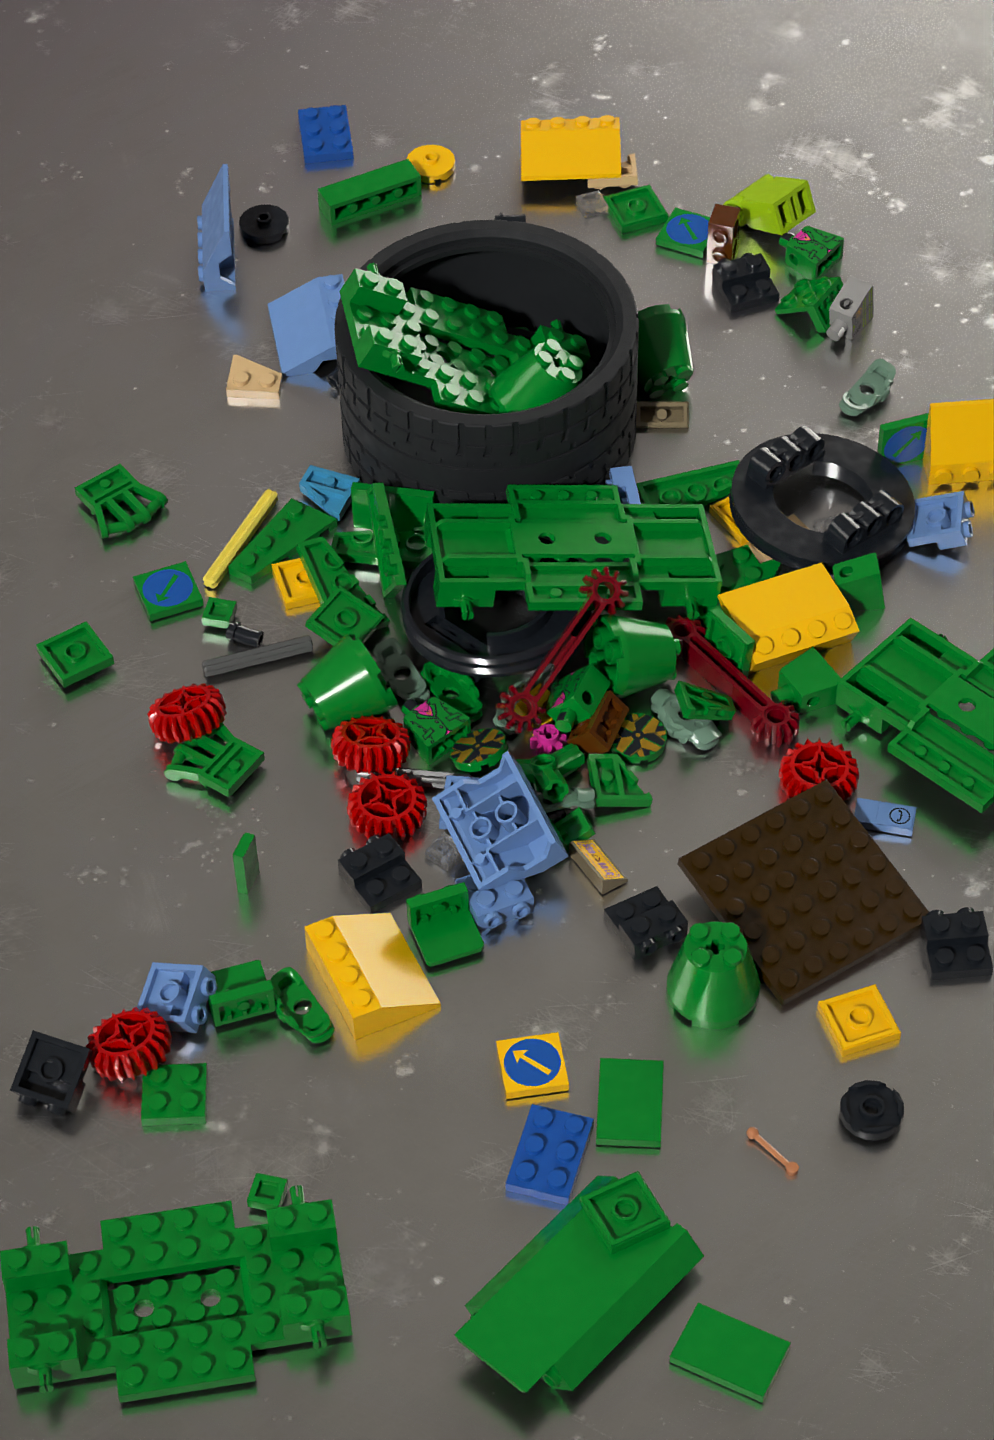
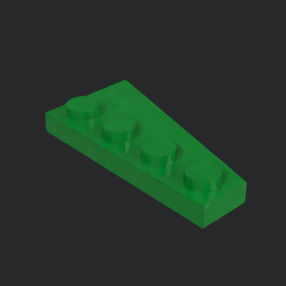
M736 460L636 483L641 504H703L705 506L730 494L733 475L740 461Z
M383 482L372 483L366 492L383 599L394 598L407 585L394 531V522L389 509V493L385 491Z
M291 498L228 566L229 574L249 584L255 583L272 571L271 564L296 555L298 553L296 550L297 543L318 538L325 530L331 531L336 528L337 519Z
M424 526L413 527V531L397 532V528H394L403 568L415 569L425 558L433 553L432 548H427ZM371 530L334 533L331 547L343 562L378 565L374 536Z
M323 536L297 543L296 550L320 605L341 585L379 611L375 606L376 602L370 594L366 595L359 586L358 579L354 574H350L343 566V560ZM386 615L384 622L377 629L389 626L390 620Z

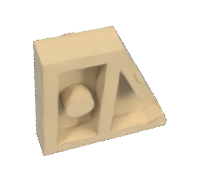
M635 154L627 155V161L621 162V178L587 179L588 188L605 189L606 187L613 186L628 188L632 185H638Z
M233 355L226 388L227 397L279 400L283 382L282 373L239 355Z

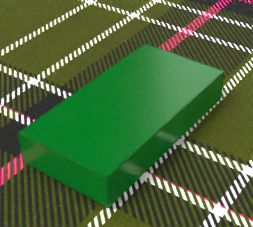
M245 832L233 852L237 890L248 895L260 870L255 835Z

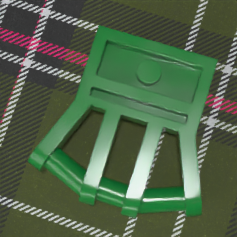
M121 464L75 487L76 496L91 510V514L96 516L102 539L109 538V535L115 533L132 532L135 530V526L150 522L155 512L159 508H164L168 503V499L163 493L139 483ZM134 494L151 502L145 507ZM124 500L136 514L129 516L117 503ZM108 509L119 521L106 524L102 511Z
M222 722L220 727L212 729V733L204 734L201 738H195L191 742L187 740L183 744H178L174 748L171 764L166 766L164 775L172 781L180 779L199 781L206 789L210 787L230 797L265 760L263 751L234 737ZM216 734L222 738L226 745L223 746L209 737ZM201 747L215 756L213 759H210L194 750V748ZM188 760L201 768L183 766V763Z

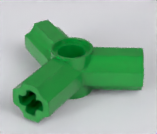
M571 743L552 754H539L531 759H515L522 767L533 789L541 792L544 799L550 800L552 804L562 802L565 795L569 793L568 784L564 777L578 770L585 763L584 754L577 745Z

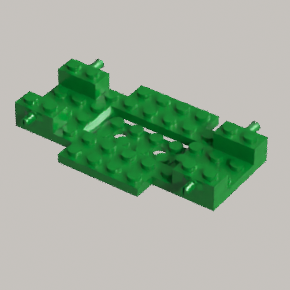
M374 263L367 265V271L355 268L339 291L358 367L426 386L431 389L435 407L451 412L498 414L497 412L500 408L494 398L489 397L491 383L498 374L536 345L546 342L547 339L557 341L561 348L571 355L579 357L583 362V367L591 357L586 339L579 335L565 333L560 320H553L550 323L551 328L540 325L530 340L523 336H515L507 333L503 316L499 313L487 311L472 304L461 303L449 297L438 296L429 291L412 287L405 293L403 282L381 276L378 265H374ZM420 333L426 334L425 337H421ZM437 338L449 341V343H441ZM460 345H463V346H466V347H469V348H473V349H472L471 351H468V350L462 349V347H461ZM483 352L490 353L496 356L494 358L485 356ZM441 356H443L448 363H445L444 359Z
M507 485L506 497L508 504L427 503L424 534L427 548H432L435 564L433 590L436 607H460L464 620L467 619V615L468 620L473 619L472 607H493L496 590H524L528 611L579 610L587 599V594L579 592V587L587 586L582 580L585 575L591 576V570L595 568L601 573L604 567H609L610 576L615 571L620 572L619 577L616 579L618 582L622 580L627 581V584L621 587V590L628 591L629 596L621 598L625 606L623 608L616 607V610H642L643 599L641 590H658L661 607L685 606L687 616L691 620L692 616L693 619H697L700 616L697 606H717V596L720 594L722 578L703 504H621L617 485ZM549 537L554 543L544 544L539 538ZM605 537L610 543L600 544L595 538ZM542 558H554V559H555L556 561H558V562H539V561H540ZM570 558H582V559H583L584 561H586V562H567V561H568ZM598 558H610V559H611L612 561H614V562H595V561H596ZM626 558H629V562H623V561H624ZM599 585L597 588L599 596L609 599L610 591L608 587ZM590 605L587 610H595L593 605Z
M910 617L838 681L835 704L850 714L841 721V726L843 729L846 728V731H850L858 722H862L880 734L890 725L894 726L901 732L888 743L887 751L972 808L983 813L994 803V754L930 714V708L936 711L939 718L950 720L960 727L962 733L975 736L983 742L985 748L994 750V648L979 661L950 643L945 635L934 633ZM968 702L975 706V709L972 711H963L959 708V704Z
M297 1185L298 1197L296 1196L295 1186H292L289 1189L292 1204L266 1209L268 1221L266 1224L235 1228L231 1200L102 1220L100 1224L103 1249L70 1254L67 1240L43 1244L40 1243V1228L33 1226V1238L31 1227H28L25 1230L27 1246L0 1251L2 1282L6 1293L9 1339H7L8 1361L14 1388L19 1389L39 1385V1391L46 1393V1384L48 1392L54 1390L53 1383L116 1373L120 1403L253 1382L256 1381L252 1351L312 1341L313 1348L319 1349L318 1340L321 1341V1347L325 1348L327 1346L326 1339L352 1335L350 1310L341 1265L332 1199L305 1202L303 1186ZM228 1265H233L234 1268H241L234 1271L225 1268L215 1274L202 1276L188 1274L183 1279L170 1281L156 1279L150 1284L139 1286L123 1284L117 1289L108 1290V1288L115 1287V1283ZM210 1292L217 1293L220 1296L219 1303L214 1306L204 1305L201 1300L205 1294ZM142 1303H149L154 1307L152 1314L147 1317L138 1316L135 1313V1309Z

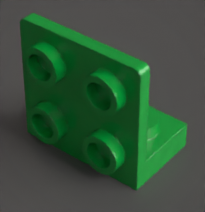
M827 276L814 280H799L795 283L792 291L781 299V303L775 308L776 314L807 311L817 332H826L830 327L829 308L843 287L840 277L828 278Z
M260 960L211 972L216 976L217 990L215 994L209 995L208 1005L215 1027L276 1011L274 990L271 981L266 980Z

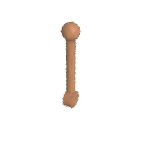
M756 1127L748 1128L746 1134L749 1139H755L786 1167V1173L789 1176L797 1175L799 1165L796 1162H789L759 1135Z

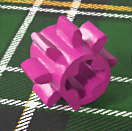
M545 723L538 729L534 728L533 737L530 738V749H536V755L552 754L566 745V734H560V731L553 724Z

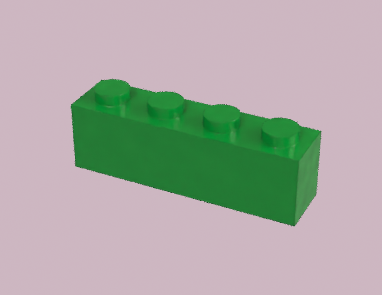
M405 159L318 188L319 209L332 226L421 196V175L409 159Z

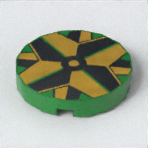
M644 713L627 714L611 746L613 754H618L623 761L632 764H640L641 761L648 760V762L653 761L663 754L667 746L666 729L662 722L654 716Z
M494 728L472 731L454 743L450 750L451 760L458 770L478 772L482 770L481 766L488 764L491 767L501 760L502 755L508 751L507 739L501 730Z

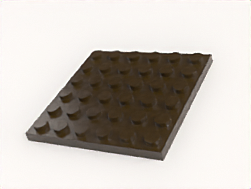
M827 779L680 857L677 863L720 922H731L739 926L740 932L746 939L758 974L782 1006L919 930L922 916H926L929 912Z

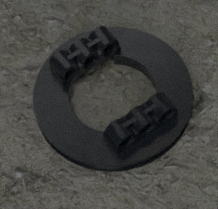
M804 425L797 428L792 434L768 440L747 453L739 462L734 472L729 496L733 519L740 532L754 547L775 561L797 570L822 562L830 575H833L832 567L834 564L871 553L877 554L879 566L889 561L906 544L907 535L912 528L915 517V500L912 490L903 474L888 459L863 444L839 436L814 433ZM814 463L813 475L827 476L840 480L857 490L865 499V501L855 505L850 513H841L836 516L824 533L806 529L792 522L779 510L773 497V486L776 483Z
M539 538V540L544 544L554 543L547 539ZM433 553L413 570L401 596L403 626L413 647L431 663L448 671L470 676L474 683L479 682L484 677L513 676L537 669L578 612V610L541 611L533 620L518 628L503 632H487L486 645L445 618L446 607H436L433 590L435 577ZM542 558L539 562L558 561H556L554 558ZM570 558L567 562H579L577 558ZM509 590L514 595H522L526 600L524 590ZM586 610L571 631L573 636H577L591 616L592 610Z

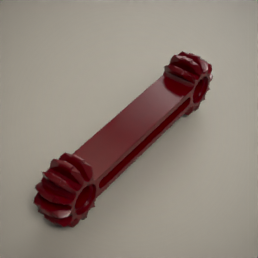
M604 567L601 573L595 568L591 570V576L585 575L582 580L587 586L579 587V592L587 594V599L520 693L514 685L508 687L509 694L502 692L499 695L505 703L496 704V709L504 710V713L500 714L497 718L499 721L505 718L509 720L505 724V729L509 730L515 724V732L520 734L523 730V725L528 732L534 730L532 722L537 725L542 723V719L537 714L546 713V708L538 707L537 702L604 608H606L610 615H614L616 607L623 608L625 606L621 598L629 596V592L621 590V587L627 584L626 580L620 582L616 580L620 575L619 571H615L610 576L609 567ZM599 585L608 587L610 591L609 599L599 596L597 592ZM593 605L595 608L594 612L577 636H573L571 631L589 606ZM551 663L554 666L553 670L536 694L532 696L530 689L547 665ZM516 701H522L526 704L528 711L525 716H520L515 712L514 704Z
M679 614L676 619L667 618L664 624L670 629L673 638H678L681 644V652L679 655H676V659L683 658L719 693L731 696L734 706L751 721L750 729L752 734L755 735L757 742L765 741L766 747L775 744L780 748L782 743L790 745L793 738H797L800 717L799 713L795 712L794 705L785 706L784 700L780 703H774L705 639L706 631L702 627L700 620L693 621V619L691 620L688 617L682 618Z

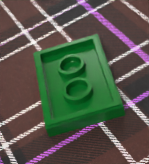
M352 483L351 498L354 528L372 530L366 492L372 484ZM384 486L385 491H388L390 496L389 509L394 522V528H397V532L413 531V527L424 526L427 503H435V491Z
M600 1058L596 1145L661 1148L664 1061Z
M698 1302L670 1355L669 1362L763 1403L790 1350L791 1342Z

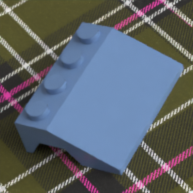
M222 164L202 203V215L197 216L198 231H202L197 233L198 247H202V249H198V262L203 264V266H198L199 281H204L205 292L236 290L234 219L231 213L228 164Z
M343 274L317 277L268 303L282 377L311 374L317 370L323 361L337 359L334 327L336 310L341 297L339 291L345 284Z
M508 751L502 755L499 767L479 780L462 779L432 798L479 891L489 890L512 880L517 881L542 873L569 857L522 767Z

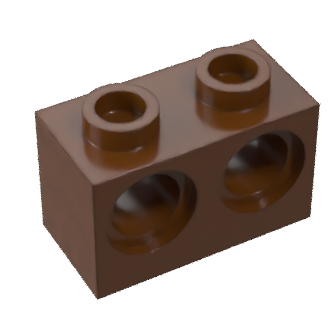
M715 204L708 223V263L717 264L723 258L734 260L739 245L740 208Z
M611 690L607 691L594 715L574 725L566 742L577 745L584 754L585 760H587L588 754L608 752L629 708Z

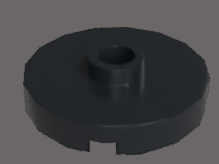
M270 204L257 205L243 212L239 219V229L245 239L247 237L252 239L253 243L270 244L282 239V235L285 232L286 234L288 233L289 217L286 211L278 206Z
M865 1080L854 1083L840 1100V1118L844 1127L853 1135L865 1140H880L890 1137L899 1129L903 1121L904 1103L900 1094L894 1088L892 1091L886 1087V1084L883 1082ZM872 1111L876 1114H869L867 1112Z

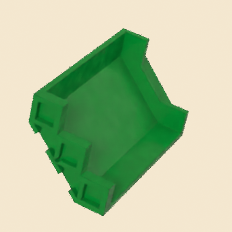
M596 1176L464 1305L471 1314V1317L454 1336L462 1345L521 1392L526 1393L541 1377L553 1389L573 1391L704 1257L689 1232L678 1223L673 1227L670 1225V1228L611 1255L580 1205V1197L619 1180L615 1176Z

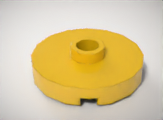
M423 145L415 148L407 156V159H409L421 175V182L435 183V180L441 179V181L446 180L455 170L454 154L443 146Z

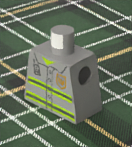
M851 275L848 277L829 308L830 327L827 329L826 334L831 340L838 341L841 337L854 340L873 318V284Z

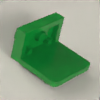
M465 882L447 885L442 889L425 894L421 893L406 899L407 920L426 965L436 966L483 951L484 942L469 910V895Z

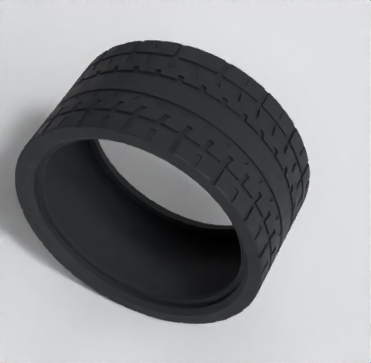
M471 220L428 228L411 236L404 237L382 249L360 268V270L367 271L366 267L368 264H377L381 276L403 282L405 293L412 287L429 291L438 296L449 297L461 303L472 304L487 311H495L503 316L507 333L515 336H523L530 340L540 325L551 328L550 323L553 320H560L565 333L585 338L591 357L583 369L589 376L565 395L549 403L522 411L502 414H466L438 409L416 401L398 391L386 381L390 376L358 367L340 297L334 328L343 443L349 463L352 464L353 471L363 483L383 482L384 486L435 491V503L508 504L506 497L507 485H605V480L610 479V468L627 465L636 438L638 310L634 295L623 275L606 257L599 254L597 250L565 233L540 225L507 220ZM517 327H526V328H528L530 331H528V330H523V329H516V328H517ZM420 333L421 337H425L426 334ZM437 338L441 343H449V341Z

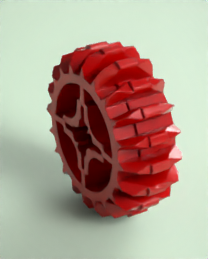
M194 683L187 687L183 685L180 689H173L170 693H164L162 698L156 699L155 704L149 707L150 711L147 713L152 733L161 742L167 741L169 744L176 741L179 744L187 740L191 742L195 738H201L204 734L212 733V729L220 727V723L225 720V715L227 714L226 704L219 689H216L213 685L207 686L205 683L198 686Z
M371 715L370 717L361 716L357 719L351 718L350 721H342L340 726L335 727V732L331 739V748L334 760L338 761L339 766H346V769L349 771L356 770L358 774L368 772L370 775L371 772L381 774L383 770L392 772L393 768H400L402 763L407 762L411 741H409L408 729L403 728V724L395 723L394 719L387 720L384 716L374 717Z
M807 738L805 745L797 742L794 749L788 748L786 756H783L779 769L781 789L785 791L787 798H793L827 779L843 801H850L852 793H855L858 785V764L856 759L852 758L851 751H844L842 744L833 746L832 740L828 743H822L820 738L817 742L812 743Z
M383 770L381 775L376 776L371 772L369 779L361 777L359 785H353L352 793H349L347 814L349 815L352 827H356L359 835L365 834L367 840L373 835L378 834L382 837L389 833L393 839L399 838L404 841L405 834L414 836L415 828H421L423 820L426 819L427 798H425L422 786H418L416 778L409 780L407 773L398 776L396 770L392 774H386Z
M134 1007L131 1011L123 1009L117 1015L112 1013V1017L108 1020L101 1019V1026L93 1027V1034L87 1037L88 1044L86 1048L94 1051L90 1060L92 1068L100 1074L101 1078L108 1077L110 1082L118 1078L122 1083L127 1078H132L135 1081L136 1077L141 1074L147 1076V1071L151 1069L157 1070V1063L165 1062V1055L171 1052L172 1036L167 1022L164 1021L157 1011L151 1012L148 1007L143 1008L141 1011L137 1007Z

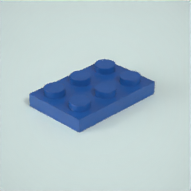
M346 105L298 109L305 164L354 159Z
M532 1104L506 1180V1191L568 1205L593 1130L594 1118Z

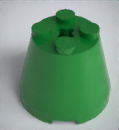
M660 304L638 311L637 382L652 399L660 397L664 391L671 389L675 392L684 390L688 386L687 381L693 375L694 369L686 319L680 308L672 309L669 304Z
M547 339L546 342L539 343L498 374L489 387V397L494 398L500 408L497 412L498 414L522 411L549 403L579 385L582 378L581 368L583 367V362L579 357L571 355L561 348L557 341Z
M602 614L598 616L584 636V658H589V664L592 663L611 682L607 691L611 690L619 699L666 681L675 680L677 676L676 655H679L681 652V644L678 638H673L666 624Z
M353 632L342 637L297 684L304 702L309 709L312 708L316 715V720L324 732L340 726L342 721H350L351 718L357 719L361 716L380 715L398 706L390 687H386L387 683L378 665L359 638L355 639L356 636Z
M712 921L692 925L668 972L666 994L673 1011L677 1010L682 1016L691 1020L692 1025L696 1027L725 1029L739 1024L740 1019L749 1014L758 1004L760 995L759 975L746 939L740 932L739 926L735 923Z

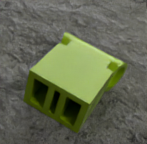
M765 174L723 203L726 206L740 208V226L747 224L749 228L781 236L816 212L808 180L773 177L770 174Z

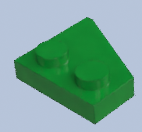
M680 680L674 689L683 718L732 720L736 712L731 696Z
M588 754L587 766L591 788L595 792V807H651L652 795L649 792L645 794L637 785L638 778L632 771L626 768L625 762L618 754Z

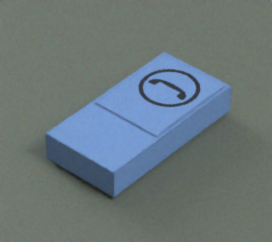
M857 798L854 815L865 829L912 836L917 807Z

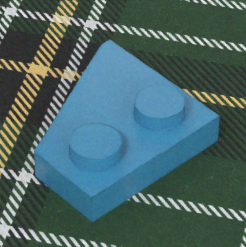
M310 465L299 482V488L304 495L321 509L336 518L337 521H340L352 501V483H360V478Z

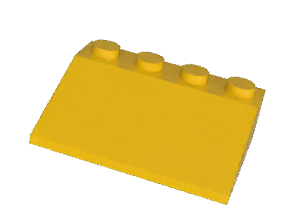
M604 115L600 118L579 116L575 119L554 117L549 120H540L538 118L521 120V181L621 178L620 117Z
M994 399L930 403L923 465L928 485L994 480Z
M822 562L717 596L723 612L755 640L748 674L794 660L812 647L819 652L851 642L860 632L850 605Z
M391 913L331 916L304 926L306 948L355 1040L441 1007L439 999Z

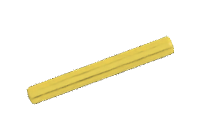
M270 489L264 491L204 575L203 584L206 587L214 589L221 582L229 570L228 566L243 551L277 503L278 493Z

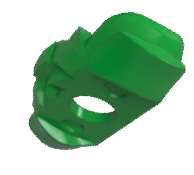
M430 661L423 665V670L420 674L429 690L437 698L470 718V723L480 719L483 714L481 711L483 704L478 700L480 694L470 676L448 671ZM452 690L457 692L459 697L449 699L443 695V692Z
M285 967L274 974L270 981L274 990L278 1018L297 1032H300L312 1043L327 1041L335 1031L334 1025L302 977L291 967ZM307 1000L312 1003L311 1010L308 1013L297 1014L295 1012V1006L298 1002Z

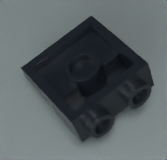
M745 253L741 258L735 260L723 258L713 265L712 280L731 313L779 301L780 293L770 278L771 269L761 253L755 255L753 253Z
M389 833L382 837L378 834L373 835L367 840L365 846L357 850L349 848L338 859L339 875L370 914L422 888L421 878L407 863L405 852Z
M658 886L604 909L605 919L634 960L642 956L651 955L657 949L668 944L678 943L688 933L687 919L673 900L668 902Z
M964 907L958 910L957 913L944 914L942 910H932L926 916H922L920 933L931 980L992 975L993 964L988 947L989 934L983 911H975L971 907Z
M33 1030L10 1091L19 1095L18 1101L23 1104L36 1107L37 1103L40 1102L48 1105L46 1111L65 1117L66 1111L75 1114L86 1086L83 1079L94 1051Z

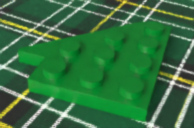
M748 545L716 554L722 578L720 594L776 577L782 569V563L774 559L759 563ZM719 600L717 606H697L700 613L697 620H700L705 631L710 610L717 607L722 610Z

